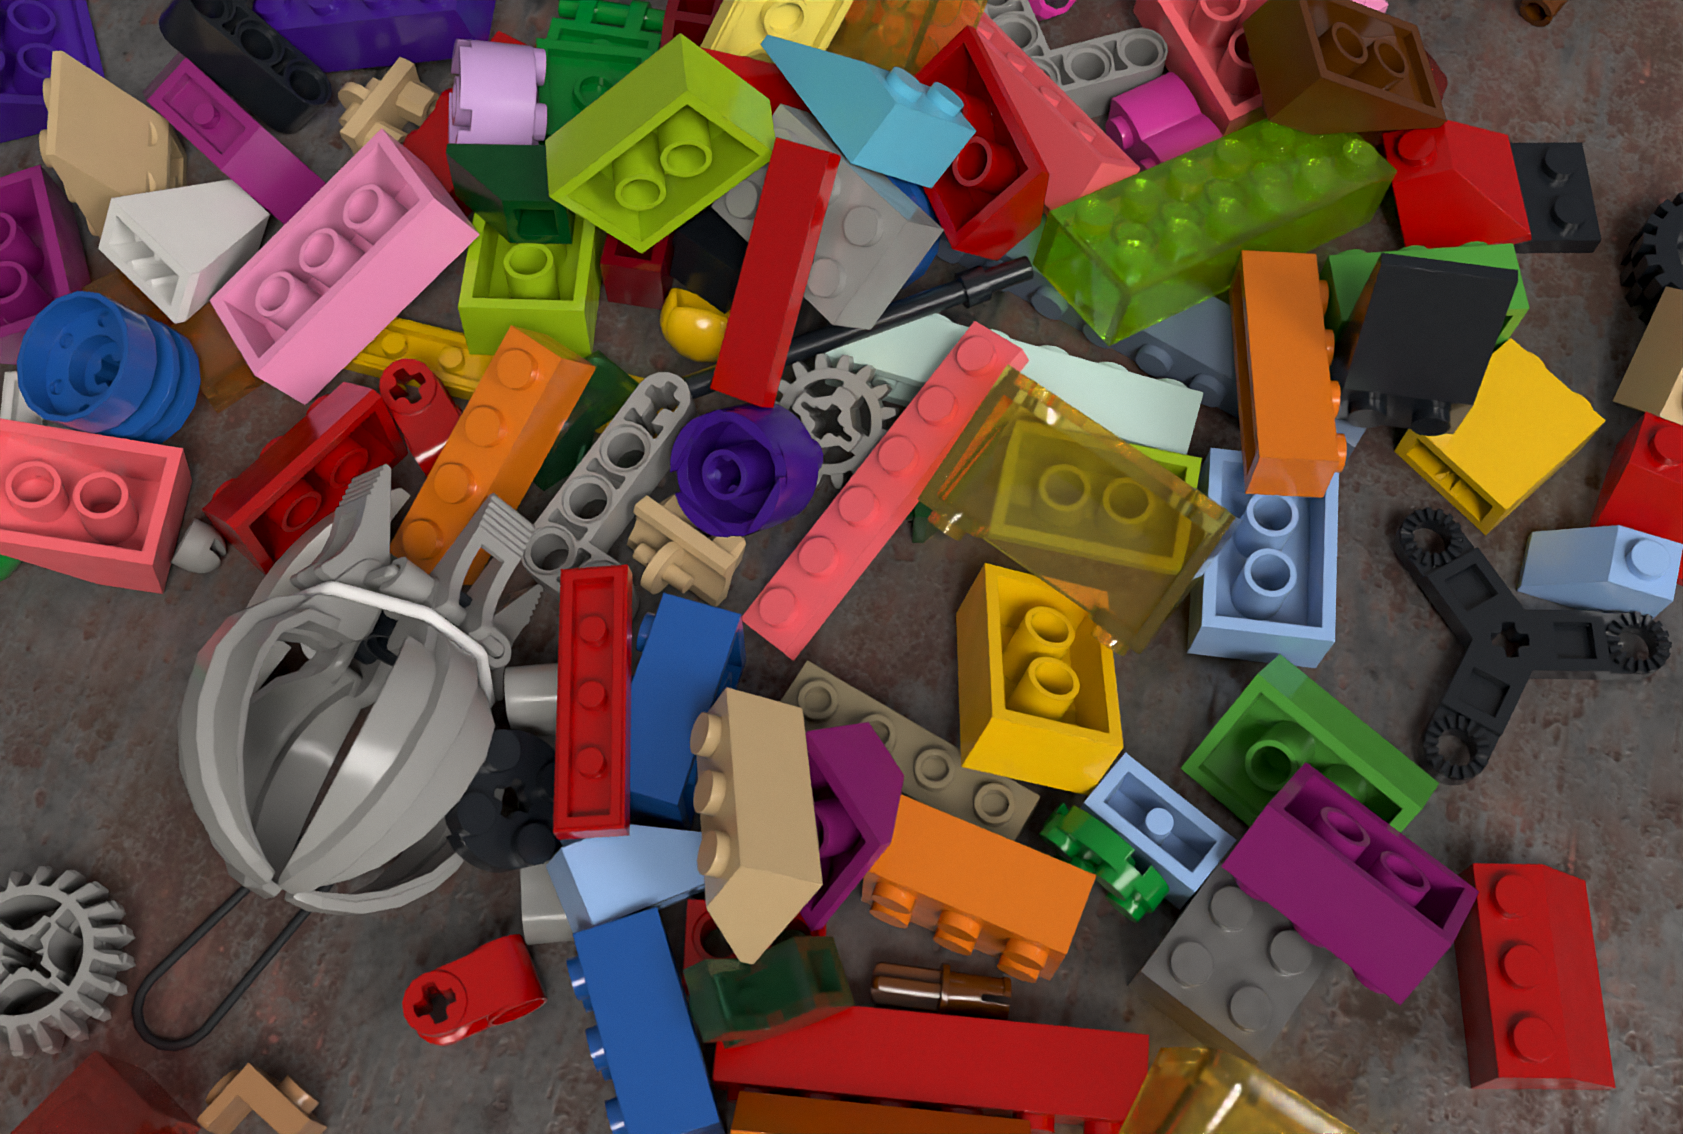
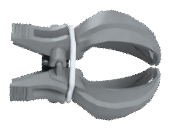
M387 464L351 479L352 483L348 485L349 489L345 490L346 495L342 496L339 507L335 509L331 532L321 553L309 566L292 575L289 579L291 584L298 588L300 592L289 596L273 597L229 616L197 654L177 718L179 769L194 810L204 824L213 847L224 859L228 874L244 887L264 899L275 897L283 889L286 891L284 900L309 912L352 916L402 907L435 890L458 870L464 859L453 850L446 836L452 834L446 825L445 815L461 799L487 757L495 728L490 708L495 702L501 701L504 697L503 673L505 666L511 658V647L522 629L530 622V616L533 615L532 610L536 609L535 604H538V598L541 597L540 593L543 592V587L537 584L506 594L499 599L508 579L521 560V556L527 547V543L530 541L529 538L532 536L535 526L495 493L487 497L429 575L406 557L397 558L390 553L391 467ZM480 547H482L493 558L465 594L461 591L465 575ZM275 642L300 643L303 653L310 660L299 671L276 677L252 695L263 661ZM374 703L338 774L291 856L314 801L360 710ZM496 788L494 797L502 801L504 789ZM402 852L401 856L373 883L351 894L315 891L318 887L350 880L376 869Z

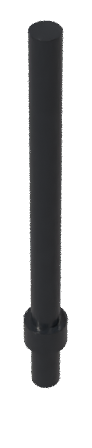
M1022 256L985 270L978 265L958 272L954 275V281L890 303L871 330L830 324L793 337L784 367L963 304L965 308H970L990 301L992 293L1033 279L1032 264L1027 256ZM716 365L681 377L687 383L693 399L716 392L710 389Z

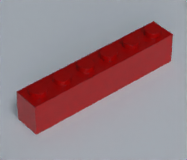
M722 993L712 1081L717 1090L728 1091L727 1102L734 1104L737 1103L739 1091L1030 1120L1032 1134H1054L1055 1123L1083 1126V1134H1126V1130L1136 1131L1145 1125L1147 1120L1149 1034Z

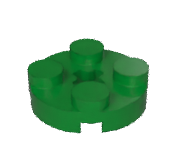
M1060 802L1043 823L1044 828L1039 833V836L1049 847L1057 852L1054 858L1095 874V880L1109 891L1105 896L1106 900L1118 912L1134 923H1138L1145 913L1151 914L1168 894L1169 886L1151 865L1142 876L1134 868L1136 862L1131 857L1135 849L1109 827L1084 810L1074 805L1068 810L1065 803Z

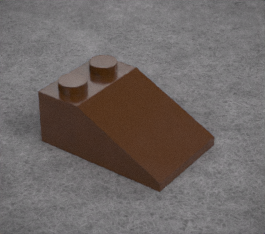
M1267 0L1242 23L1249 47V59L1255 69L1262 95V107L1268 117V121L1311 135L1439 128L1447 122L1417 25L1352 0Z

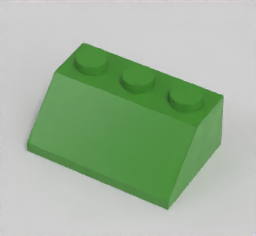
M1281 654L1254 677L1181 767L1185 773L1249 827L1252 826L1267 804L1305 762L1400 833L1423 809L1439 785L1434 778Z

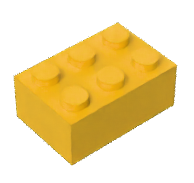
M984 563L956 613L961 767L1089 796L1124 748L1107 593Z

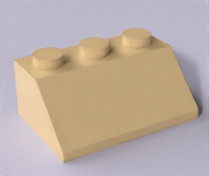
M726 687L708 713L702 712L698 716L690 737V750L692 754L697 756L698 782L695 787L693 805L695 811L700 813L702 835L697 856V868L699 873L704 875L706 908L739 961L754 964L820 889L823 882L803 709Z

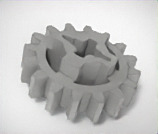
M816 354L815 370L813 371L804 362L797 361L792 364L797 379L792 382L781 378L778 390L784 395L781 401H775L774 404L784 407L791 413L795 411L800 415L801 422L808 430L811 438L816 440L821 446L823 455L832 446H841L847 452H852L855 455L841 463L823 462L821 469L818 471L816 488L821 487L827 475H831L835 489H840L848 481L847 472L851 471L854 475L889 429L886 428V420L899 416L900 411L899 408L884 407L882 399L893 389L890 384L872 386L870 382L876 371L873 366L866 365L856 374L853 372V356L842 355L837 367L833 368L828 354ZM827 379L844 381L843 385L839 386L833 395L822 397L816 391L809 389L813 384ZM865 400L871 413L870 432L864 429L861 424L859 408ZM815 408L824 411L839 408L842 412L839 414L837 421L844 427L843 431L847 434L844 435L841 432L824 434L822 430L825 427L826 421L820 416L821 412Z

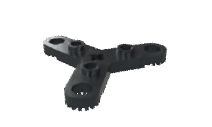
M1425 507L1424 510H1414L1398 528L1394 539L1395 550L1407 570L1464 646V650L1417 746L1418 759L1422 768L1436 781L1446 785H1462L1473 780L1484 770L1529 679L1642 680L1651 676L1666 664L1665 662L1671 655L1669 649L1672 648V642L1668 641V630L1663 631L1661 628L1663 624L1659 620L1655 622L1652 620L1653 617L1646 614L1644 616L1641 615V612L1637 611L1633 613H1603V611L1524 609L1478 547L1474 548L1464 532H1462L1460 523H1456L1450 513L1446 515L1443 513L1444 510L1440 508L1432 510V507ZM1421 528L1433 530L1442 538L1445 547L1444 551L1439 555L1438 553L1430 555L1428 551L1423 553L1421 547H1416L1417 541H1413L1415 538L1413 532ZM1501 631L1506 632L1508 641L1517 642L1520 645L1510 657L1506 656L1502 646L1492 644V641ZM1623 632H1630L1641 637L1648 647V659L1634 661L1635 658L1632 656L1627 658V652L1622 653L1620 651L1623 647L1618 645V642H1620V637L1618 636ZM1444 735H1452L1461 739L1469 749V763L1458 767L1456 764L1449 765L1450 762L1448 760L1444 762L1442 760L1444 758L1443 755L1438 754L1440 751L1439 747L1436 746L1439 743L1438 738Z

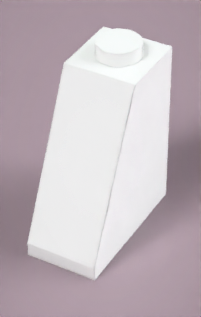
M232 179L111 198L98 249L175 324L187 321L209 302L258 252L270 214Z

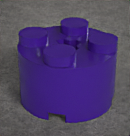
M744 403L714 410L689 421L680 431L674 442L670 456V473L677 471L680 492L675 493V496L687 518L702 531L716 537L726 538L730 536L751 535L795 518L805 509L816 488L818 471L823 464V451L819 443L811 438L803 423L793 413L780 405L774 404L773 408Z

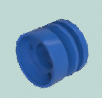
M76 291L58 297L36 315L23 336L17 358L18 387L27 406L43 419L76 431L154 444H162L183 426L195 407L201 383L199 358L187 337L169 325L157 322L145 314H138L128 306L94 292Z

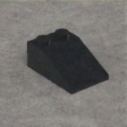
M1381 253L1334 345V355L1330 365V380H1337L1339 382L1341 392L1340 407L1335 419L1346 420L1350 424L1361 428H1373L1380 425L1407 428L1423 436H1438L1445 433L1454 434L1474 405L1518 283V270Z

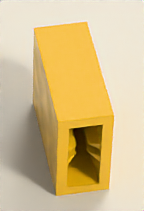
M1510 338L1491 355L1474 405L1454 434L1445 433L1438 436H1423L1408 429L1394 452L1484 535H1487L1576 455L1606 420L1593 410L1592 405L1585 397L1570 390L1546 369L1538 356L1526 351Z

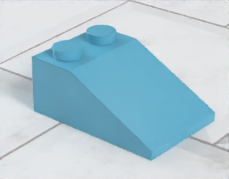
M767 35L760 44L850 164L932 188L976 132L960 111L964 107L962 100L951 89L939 82H934L930 87L920 83L914 76L899 67H893L891 71H887L863 61Z

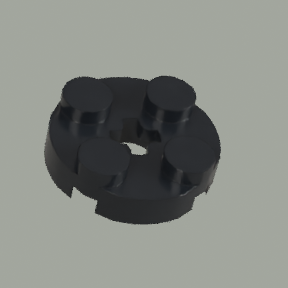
M514 729L494 730L485 761L461 799L445 815L446 825L452 834L446 836L453 850L466 862L485 871L502 873L544 864L562 846L561 841L553 834L555 750L549 744L528 732ZM511 786L517 794L519 808L518 811L511 812L505 818L500 814L502 802L494 797L496 788L504 789Z

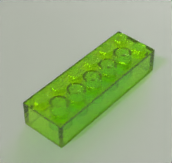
M1268 118L1049 211L1032 264L1108 346H1111L1228 290L1241 250L1306 253L1371 222L1397 170L1356 132L1311 135L1268 121Z

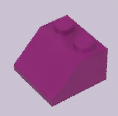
M869 722L810 730L805 734L823 882L820 889L799 911L811 931L824 927L892 841L905 776Z

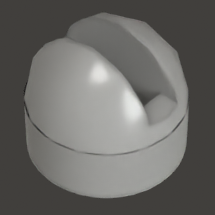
M194 518L170 563L188 572L198 574L210 572L220 566L221 560L219 557L226 555L225 540L222 534L213 526Z

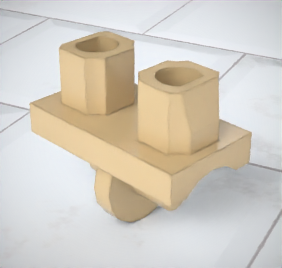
M399 57L381 81L372 78L365 87L354 82H346L340 89L338 98L346 108V111L338 119L339 123L343 126L340 134L350 146L353 155L381 128L399 143L403 144L408 134L401 131L408 121L421 126L435 109L439 95L420 82L414 63Z
M675 493L660 503L646 495L634 506L633 513L636 515V523L627 541V546L634 550L633 558L646 567L641 578V586L654 595L670 584L683 594L690 590L711 606L717 607L727 597L733 573L743 557L746 546L745 539L741 536L726 538L713 535L707 538L695 529L697 526L684 514L678 504Z

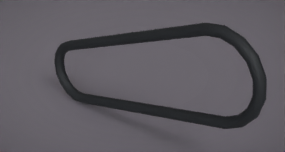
M303 836L298 837L293 851L297 848ZM335 883L321 886L317 891L328 893ZM242 885L148 974L137 989L131 1011L134 1028L143 1041L158 1050L179 1051L196 1045L208 1036L311 912L301 909L199 1030L191 1036L177 1041L163 1040L150 1032L144 1022L142 1009L145 996L163 974L251 892V890Z

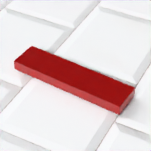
M776 137L710 389L759 407H774L841 155Z
M628 564L561 569L553 834L559 840L630 836L633 574Z

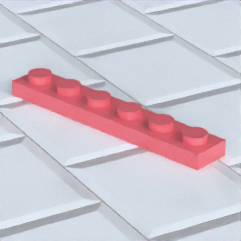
M974 321L743 614L742 622L794 661L1028 363L1029 359L1023 349Z

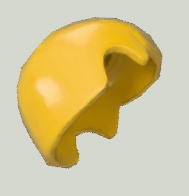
M672 288L660 312L661 331L669 345L681 356L695 362H717L730 311L724 314L699 295L680 288Z

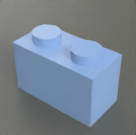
M1126 752L1081 807L1082 810L1105 824L1135 849L1131 857L1136 862L1134 868L1142 876L1151 865L1154 867L1170 889L1164 898L1179 910L1188 902L1236 841L1235 838Z

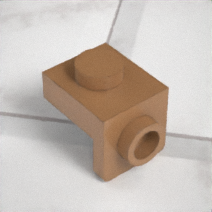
M247 1063L241 1071L235 1069L229 1072L216 1083L206 1098V1104L209 1106L197 1119V1122L209 1132L231 1134L253 1109L278 1134H322L327 1128L312 1113L320 1103L319 1100L301 1083L290 1075H287L279 1083L269 1072L250 1063Z

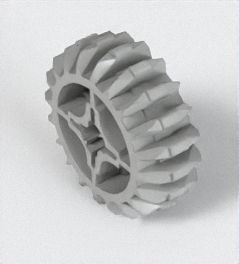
M39 866L33 878L22 870H11L7 890L0 886V1055L10 1049L13 1056L29 1059L33 1058L38 1047L43 1052L51 1055L62 1053L65 1034L79 1042L89 1039V1029L86 1020L90 1016L103 1022L112 1019L109 1008L102 1004L109 993L114 996L128 994L127 986L115 980L117 971H125L136 966L134 957L125 952L118 951L135 939L132 929L125 925H118L126 915L125 909L114 900L107 901L110 894H108L109 890L96 881L87 884L86 877L75 870H66L60 876V873L50 866ZM57 910L50 918L44 915L30 928L24 930L14 929L20 922L35 914ZM83 944L82 960L76 973L74 968L75 954ZM22 946L43 956L40 964L51 972V977L30 966L32 958L22 951ZM54 991L60 995L52 1003L37 1011L23 1015H13L21 1004L29 1006L33 1000L43 993Z

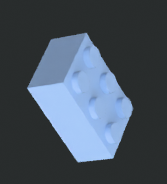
M1210 448L1199 474L1195 499L1187 653L1270 663L1281 654L1295 666L1316 668L1335 642L1339 473H1334L1323 498L1245 494L1242 451Z

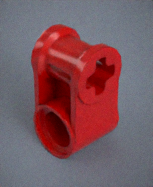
M403 358L392 362L384 370L379 382V392L404 434L403 438L410 452L428 477L460 419L463 410L458 404H455L443 382L426 364L416 359ZM411 380H415L421 385L419 387V394L422 398L414 404L405 398L408 395L405 385Z
M513 934L490 941L476 948L467 956L430 972L423 973L414 979L406 989L402 1007L408 1024L423 1040L431 1045L444 1047L456 1044L490 1027L509 1023L526 1016L542 1007L548 998L523 936ZM443 995L449 1002V1005L446 1007L448 1019L437 1024L429 1015L433 1011L431 1000L436 996Z

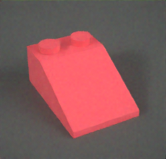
M0 418V554L95 584L163 594L192 485V477L183 448Z

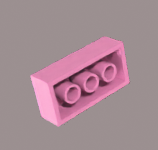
M381 128L209 301L253 374L302 404L307 405L480 234L430 168Z

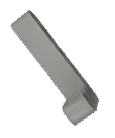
M973 0L1090 118L1109 113L1112 98L1162 76L1168 47L1162 36L1154 30L1134 28L1050 50L1028 0Z

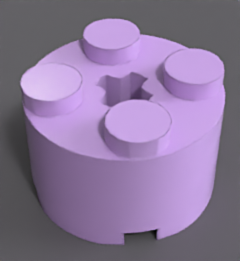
M456 38L452 55L451 74H459V76L454 77L453 93H449L448 143L538 145V141H544L547 128V106L543 103H537V85L543 86L545 81V49L533 48L528 45Z

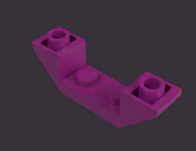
M178 52L143 90L142 93L146 101L223 173L285 225L326 182L224 92L220 85L200 70L187 57Z

